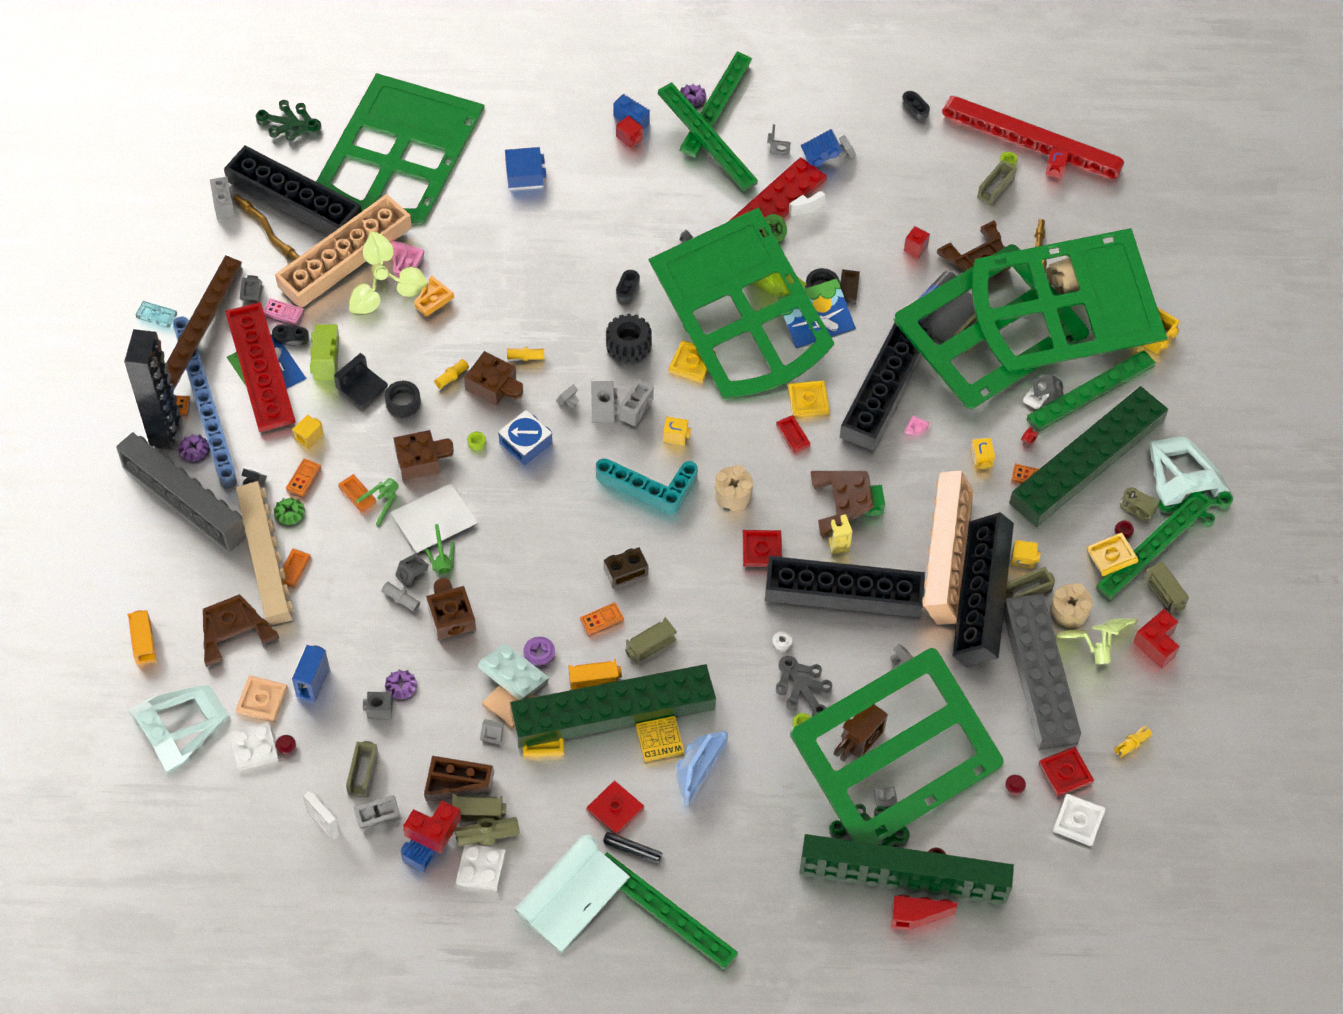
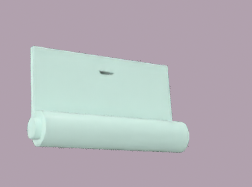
M589 834L587 836L582 835L514 909L560 952H563L630 878L629 875L598 850L596 846L598 842Z

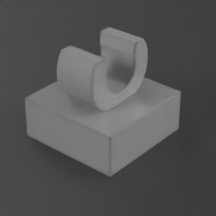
M843 135L838 138L843 150L839 154V158H843L846 154H848L850 159L855 157L854 148L846 136Z
M574 384L559 395L556 402L560 406L567 403L571 409L574 408L579 402V399L575 396L578 391L577 387Z
M898 644L893 648L896 654L890 657V661L894 662L896 659H900V663L896 666L898 667L913 658V656L904 646Z
M484 719L480 740L500 745L504 724Z
M895 786L874 789L876 807L883 806L888 809L898 803Z

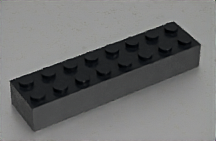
M246 145L224 167L225 177H228L230 184L327 235L332 234L362 212L361 205Z
M895 322L840 429L839 438L872 451L875 450L922 357L921 353ZM918 322L931 338L933 327Z
M133 329L124 363L145 433L151 447L155 446L160 449L172 450L174 443H177L178 440L177 430L182 425V416L179 414L180 408L176 403L177 397L173 392L174 386L170 382L171 375L167 371L168 364L164 360L165 354L161 349V340L158 339L157 332Z
M1001 512L969 521L952 654L954 658L965 666L999 658L1014 523Z
M769 556L764 601L920 618L923 608L925 572Z

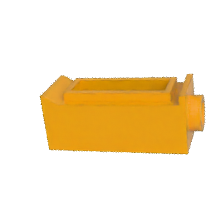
M137 610L127 614L133 657L136 664L156 661L151 620L148 611Z
M614 659V662L575 665V667L568 665L571 690L619 681V678H622L621 666H617L616 659Z

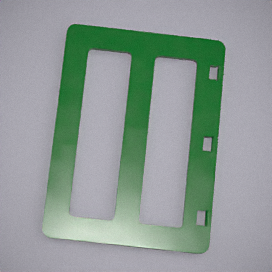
M1010 244L993 255L1018 251L1020 249L1016 245ZM1005 259L995 260L996 265L1005 264ZM1028 265L1012 266L1031 289L1004 306L1038 299ZM973 267L899 310L893 317L895 324L968 409L976 408L1039 368L1035 367L1008 373L1003 366H1000L973 384H969L954 367L951 360L985 340L978 322L941 345H936L918 324V321L972 289ZM1006 268L989 271V278ZM1049 283L1052 294L1054 296L1059 295ZM1070 307L1057 310L1065 337H1070L1073 340L1068 343L1069 345L1077 344L1087 338L1089 335L1088 327ZM1021 317L997 321L995 324L1000 331ZM1050 336L1018 356L1053 349ZM987 389L990 393L983 397L980 392Z
M935 648L923 651L795 726L790 732L792 741L852 841L871 844L881 842L1003 765L1002 755L940 653ZM925 674L930 675L946 702L943 708L838 771L833 770L817 743L818 737ZM954 724H959L975 749V755L870 820L864 821L849 797L847 790ZM981 765L984 772L976 776L973 769ZM932 795L936 801L927 806L924 800ZM883 826L886 832L877 837L874 830Z

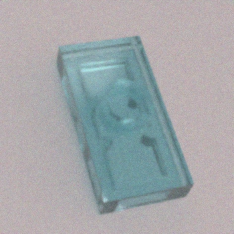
M143 300L135 315L138 319L170 328L177 316V310Z

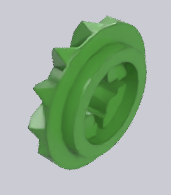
M768 215L765 220L769 227L776 224L774 229L776 232H773L776 240L780 242L786 237L787 225L779 215ZM763 228L761 234L766 237L768 234L765 228Z
M292 497L288 499L283 498L282 501L276 503L274 508L276 520L285 525L299 522L305 513L304 505L300 500L293 499ZM292 507L293 512L288 511L286 513L285 508L290 509Z

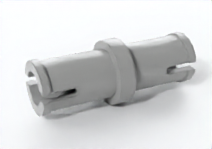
M388 581L382 587L381 592L393 598L395 603L404 605L412 610V612L419 608L421 602L408 595L406 590H400Z

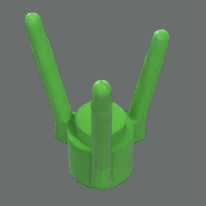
M387 478L384 482H379L377 486L356 500L359 503L377 490L380 493L377 497L379 500L382 497L388 498L376 522L377 526L382 521L392 500L396 497L395 492L398 490L399 485L394 479Z
M435 524L439 555L434 560L429 548L424 550L432 564L433 571H436L438 574H447L454 568V542L452 541L450 544L449 557H447L443 553L439 525Z

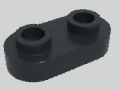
M906 91L903 94L902 104L915 118L926 119L929 116L930 106L918 93Z
M626 270L623 272L616 287V298L619 301L629 302L633 299L640 283V275L637 271Z
M277 325L272 330V337L279 344L302 346L309 341V332L304 327Z

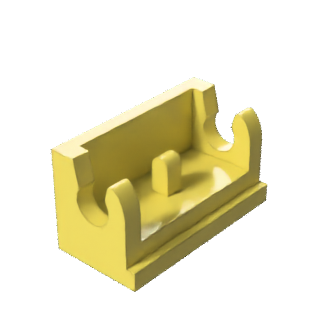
M846 514L840 517L841 526H837L834 519L831 521L833 536L832 538L829 537L828 541L831 556L850 552L853 532Z

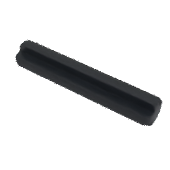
M606 832L603 842L612 847L655 863H660L663 853L661 851L611 832Z

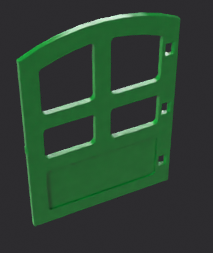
M376 73L316 182L360 204L362 211H364L379 200L394 172L429 181L430 183L416 208H403L410 214L411 223H425L485 106L478 102ZM467 119L472 120L470 126L465 124ZM363 127L397 137L388 154L355 146L353 142ZM411 141L446 151L436 169L402 160L401 157ZM346 157L381 167L363 200L352 197L331 184ZM447 158L452 159L449 165L444 164ZM426 198L431 199L428 206L423 204Z
M759 208L648 259L722 398L755 395L782 386L811 369L834 346L833 339ZM763 228H765L768 236L764 238L762 237L759 231ZM774 273H778L790 295L758 311H754L742 289ZM789 274L795 282L790 285L785 278ZM725 296H730L741 315V319L714 332L704 334L693 312ZM794 309H799L816 341L797 359L788 365H784L762 325ZM815 321H817L821 328L817 332L812 326V323H815ZM749 332L768 364L771 373L745 380L730 381L713 348L743 333Z
M1132 228L978 258L974 261L972 297L977 322L988 347L1008 373L1167 340ZM1113 238V242L1104 244L1103 239ZM1059 248V253L1050 254V249ZM1068 256L1079 291L1054 296L1051 292L1042 261ZM1005 259V264L996 265L995 260ZM1022 264L1028 265L1038 299L991 308L988 295L989 271ZM1084 305L1095 340L1069 345L1066 341L1057 310ZM1042 313L1053 349L1015 356L1001 336L995 322Z

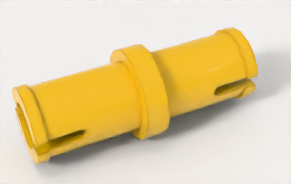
M507 348V360H544V348Z
M461 359L452 367L446 368L445 372L434 380L435 385L442 389L451 381L457 380L458 376L469 368L468 363Z
M1142 726L1134 734L1126 736V740L1114 747L1116 755L1123 758L1133 749H1138L1142 742L1152 736L1151 730L1147 729V726Z

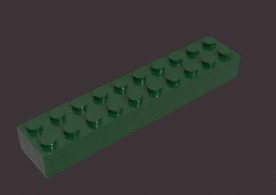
M1142 386L1138 387L1014 489L1009 504L1037 528L1165 421L1168 408Z
M707 664L512 701L510 702V713L518 748H523L524 746L528 747L559 741V739L564 740L635 726L637 723L672 716L676 718L715 710L716 696Z
M805 834L799 873L807 877L820 876L827 880L841 879L848 883L861 882L866 883L868 886L882 885L889 889L902 888L914 893L922 891L934 896L943 894L955 899L963 897L970 898V900L975 902L984 900L991 901L992 904L1001 905L1003 903L1007 904L1012 890L1014 864Z

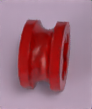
M1029 427L1022 435L1021 441H1026V445L1030 446L1037 439L1039 432H1034L1033 428Z

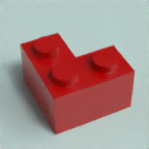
M1163 609L1141 627L1135 635L1133 643L1161 669L1176 657L1180 647L1170 638L1175 632L1178 621Z
M444 801L440 802L432 817L413 809L403 825L404 836L436 852L442 853L455 828L461 821L460 809Z

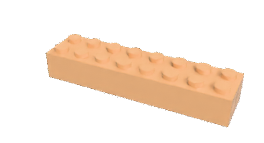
M388 194L384 195L276 273L277 287L298 307L303 308L366 262L362 251L370 231L383 235L391 243L392 240L395 241L412 228L410 214Z
M962 470L942 472L936 483L938 492L937 497L934 499L936 509L932 516L934 525L930 533L932 542L931 546H929L928 576L924 583L926 592L922 602L923 607L927 609L930 617L933 618L937 625L956 624L968 526L969 521H971L974 490Z

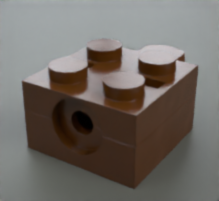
M486 351L481 354L464 376L465 390L496 406L504 395L514 400L520 399L523 395V383L516 380V367Z
M431 430L393 437L402 481L440 473L438 459L451 457L454 454L452 440L446 438L433 441Z
M446 578L436 580L433 586L435 594L426 596L437 639L442 640L476 630L475 617L465 587L453 588L450 580Z
M874 704L855 715L852 719H848L842 727L844 729L841 734L842 741L834 750L833 755L836 757L840 756V760L844 762L851 754L857 758L866 754L884 733L888 714Z

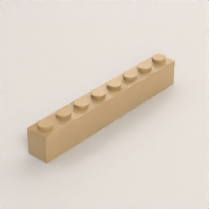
M258 481L236 487L265 619L270 627L292 621L291 613L294 612L292 602L287 599V596H290L287 584L284 585L283 583L286 575L284 569L280 568L279 563H282L280 552H276V547L279 545L276 535H272V531L275 528L272 519L269 520L268 517L271 511L269 504H265L264 500L267 498L266 490L264 487H260Z

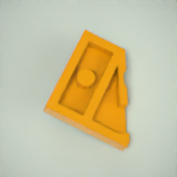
M430 276L427 287H423L420 296L414 302V306L427 317L455 298L454 293L434 276Z

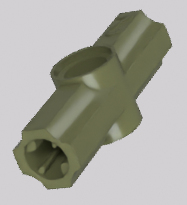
M516 817L501 820L482 818L477 824L455 828V838L458 846L474 843L492 845L496 843L497 839L518 836L520 834Z

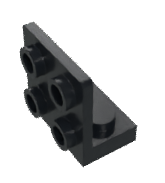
M359 353L334 374L336 388L360 408L365 407L388 387L387 382L367 367L366 356L362 353Z

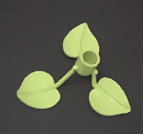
M370 231L362 253L364 259L368 263L373 264L371 268L374 275L372 278L373 287L370 288L366 283L358 285L351 294L349 309L351 313L367 314L378 308L380 297L378 293L374 292L377 279L384 280L387 277H391L398 281L396 289L401 295L406 297L420 294L423 287H427L428 282L423 273L415 267L404 268L400 272V278L388 272L383 261H388L392 258V244L383 235Z
M1117 618L1106 621L1104 624L1092 626V629L1102 631V642L1095 643V647L1085 630H1065L1057 633L1055 638L1083 637L1088 642L1090 652H1094L1095 663L1111 662L1110 644L1112 634L1118 635L1120 630L1126 627V625L1132 623L1136 625L1138 619ZM1106 632H1108L1107 642H1106Z

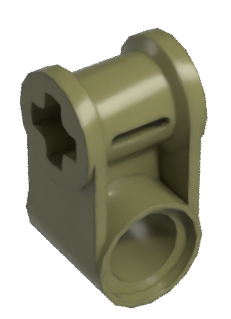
M1129 487L1124 491L1123 497L1119 502L1121 509L1143 521H1150L1159 506L1155 498L1133 487Z

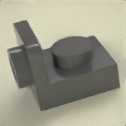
M247 275V278L242 277L240 300L259 302L260 287L263 285L261 279H258V276Z
M415 553L399 562L395 576L405 585L410 586L414 577L428 570L429 564Z

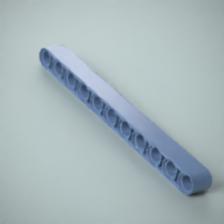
M184 316L177 317L173 321L177 341L189 322V319ZM197 348L186 371L220 484L223 488L231 489L237 484V477Z

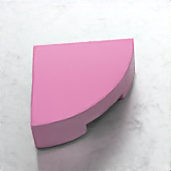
M912 416L904 433L910 435L923 433L927 430L930 423Z

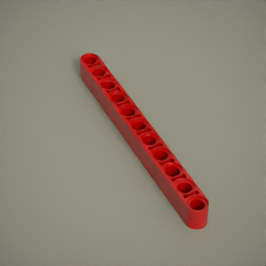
M949 96L942 109V114L946 118L1049 156L1051 148L1068 151L1067 163L1109 179H1116L1124 166V160L1119 156L957 96Z

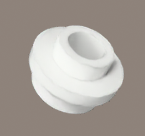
M778 632L773 637V646L779 651H786L792 645V637L786 632Z

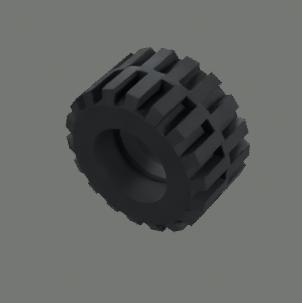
M622 314L619 315V318H613V322H609L606 328V347L610 357L615 358L617 362L623 361V364H627V362L635 364V361L640 362L642 358H646L652 347V329L650 324L645 322L643 317L639 318V315L636 314L634 316H631V314L624 316ZM630 336L636 338V340L624 341L621 338Z

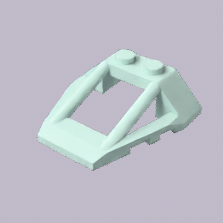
M1179 436L1150 441L1151 460L1154 463L1155 469L1153 473L1157 482L1156 491L1164 506L1181 503L1187 493L1210 490L1214 497H1218L1219 493L1223 491L1231 494V490L1218 468L1188 438ZM1190 453L1204 470L1183 474L1169 457ZM1161 461L1176 476L1167 483Z
M210 685L196 686L158 695L129 709L131 716L138 727H141L167 773L186 763L190 755L203 745V742L209 735H213L229 718L228 713ZM194 699L207 720L170 734L157 712ZM204 730L182 750H178L174 742L175 740Z

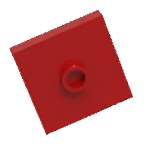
M743 530V567H768L769 556L782 557L781 530Z
M1075 746L1039 760L1038 764L1057 798L1094 782L1090 771Z
M615 780L586 807V811L616 835L644 809V805Z

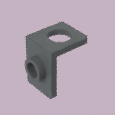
M773 124L772 133H768L767 143L770 144V153L789 155L791 142L774 140L775 124ZM783 145L786 147V149L780 150L777 148V146Z
M1053 374L1032 380L1036 397L1054 393L1059 397L1064 395L1062 381ZM1041 381H1046L1047 388L1039 391L1038 384Z

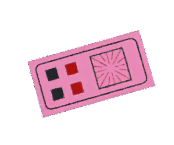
M271 298L263 310L266 317L295 326L298 325L304 314V308Z

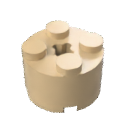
M1069 257L1049 265L1050 267H1047L1046 275L1048 282L1054 286L1059 295L1079 291Z
M741 465L722 469L716 474L715 501L720 507L729 508L731 511L745 508L752 497L753 479L751 475Z
M1080 583L1066 584L1059 587L1055 591L1050 607L1052 620L1059 626H1065L1066 629L1082 627L1086 623L1092 609V597Z

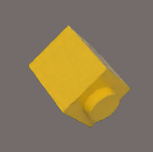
M308 414L292 429L294 439L307 449L324 435L321 421L317 418H312Z
M666 416L663 442L685 446L686 438L690 439L691 428L688 427L689 420Z
M991 438L972 439L970 452L974 469L993 467L995 454Z
M1015 540L1010 566L1034 569L1035 563H1039L1041 551H1037L1038 543Z

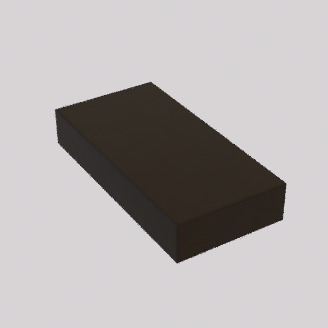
M842 269L840 288L846 303L856 304L860 271Z

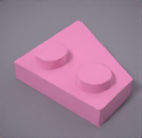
M392 240L393 272L395 277L400 278V272L404 268H418L424 256V250Z

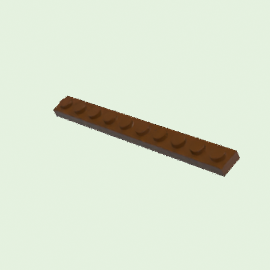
M227 255L224 256L168 358L167 371L171 375L170 382L173 384L174 390L241 268L242 261Z

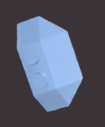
M720 731L697 737L694 743L688 745L685 758L678 761L675 769L677 770V781L684 804L689 805L727 743L728 732Z

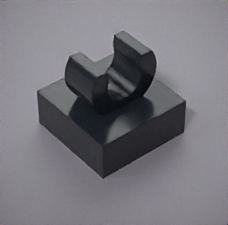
M243 468L241 476L246 477L243 485L249 484L251 481L265 483L267 475Z

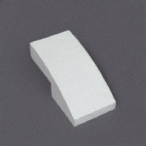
M819 191L809 199L804 195L800 196L789 204L788 215L790 217L801 216L822 208L825 204L826 195Z
M1041 381L1038 384L1039 391L1047 388L1046 381ZM1032 387L1025 395L1023 403L1038 410L1044 405L1051 393L1036 397Z

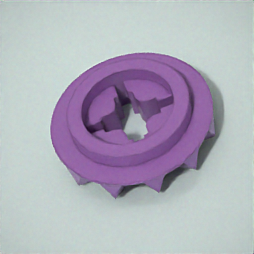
M694 83L692 85L686 84L685 87L680 89V92L693 107L701 105L706 100L705 89L701 88L700 85L695 86Z
M192 433L191 436H185L184 440L179 441L178 451L183 459L197 461L206 456L209 451V444L206 438H203L200 434L196 436ZM190 444L196 445L197 451L190 448Z
M545 637L531 638L524 646V657L531 664L537 666L547 665L549 661L553 660L555 654L554 644ZM539 646H541L542 652H545L541 653L540 657H538L536 653L539 649Z
M398 669V671L391 672L386 677L385 689L386 692H392V698L406 699L416 691V678L408 670L401 671ZM400 678L404 683L402 690H400V687L397 684Z

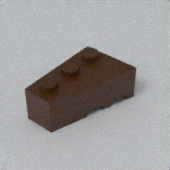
M432 756L424 791L425 800L432 801L452 798L453 794L465 796L490 792L494 777L493 765Z

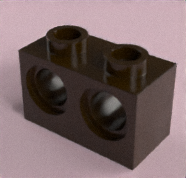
M640 547L630 548L624 553L611 555L603 560L604 572L612 588L648 575L649 565Z

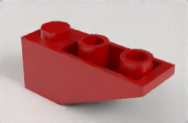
M905 894L894 896L891 927L915 929L955 915L958 903L952 902L949 899H941L939 901L931 900L929 897L911 898Z

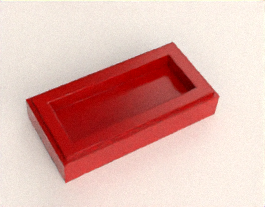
M793 415L776 422L777 428L793 453L810 447V441Z

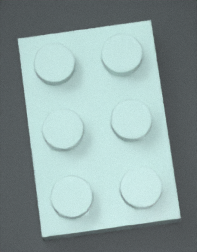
M506 643L478 663L480 670L518 700L527 699L546 685L549 680L547 675Z

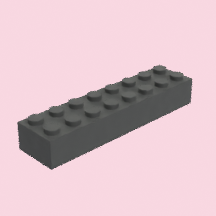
M132 432L116 446L124 469L228 552H231L246 538L245 527L242 522L243 518L236 510L232 511L224 500H218L210 489H204L196 478L192 479L182 467L178 468L169 457L165 458L161 455L159 449L155 446L151 447L143 436H137Z
M1044 594L1006 598L1004 620L1038 750L1078 745L1081 730Z

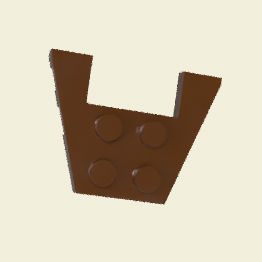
M993 220L981 226L980 232L986 237L988 242L963 255L950 242L938 248L937 254L960 270L966 271L974 266L975 259L991 256L1005 248V246H1003L1000 232L996 228L997 224ZM1007 267L1006 269L1002 270L1001 272L997 273L996 275H998V274H1000V273H1002V272H1004V271L1010 269L1011 267Z
M810 471L814 489L828 485L833 487L837 514L818 520L822 538L829 536L828 533L833 531L831 527L832 519L835 520L837 526H841V515L846 514L848 521L852 518L854 520L874 508L870 477L867 471Z
M240 594L203 608V646L206 667L223 661L217 646L219 642L252 629H256L262 645L279 639V635Z

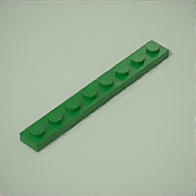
M738 51L735 53L700 113L712 128L752 61L751 57ZM689 131L679 151L695 158L702 144Z
M672 82L658 89L657 94L743 192L757 184V178Z
M1143 350L1027 415L1026 420L1037 432H1040L1153 368L1156 362Z
M1201 491L1196 492L1133 550L1138 558L1137 563L1108 574L1096 585V589L1111 601L1213 505L1214 501Z
M606 852L605 856L630 876L619 889L621 892L724 971L738 956V952Z

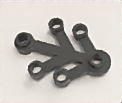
M792 656L782 657L778 664L782 675L780 682L776 685V693L778 695H785L788 691L787 682L789 676L794 680L790 698L786 701V708L789 711H795L798 708V697L801 691L812 707V717L818 714L816 710L826 709V706L819 704L809 688L821 690L823 693H830L833 686L830 680L820 682L804 678L798 673L810 674L813 678H818L822 674V667L818 664L812 666L799 664L796 658ZM785 663H791L792 665L786 666ZM817 669L819 672L814 673L812 670ZM823 685H829L830 688L826 689ZM782 686L785 690H779V687ZM794 702L796 705L790 706L789 703Z

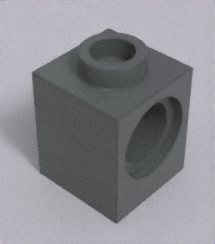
M367 692V699H363V711H366L367 719H392V692ZM375 704H382L379 707H373Z

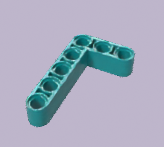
M602 458L596 462V478L598 481L668 514H674L680 509L697 482L698 466L692 461H686L681 465L668 487L609 459Z

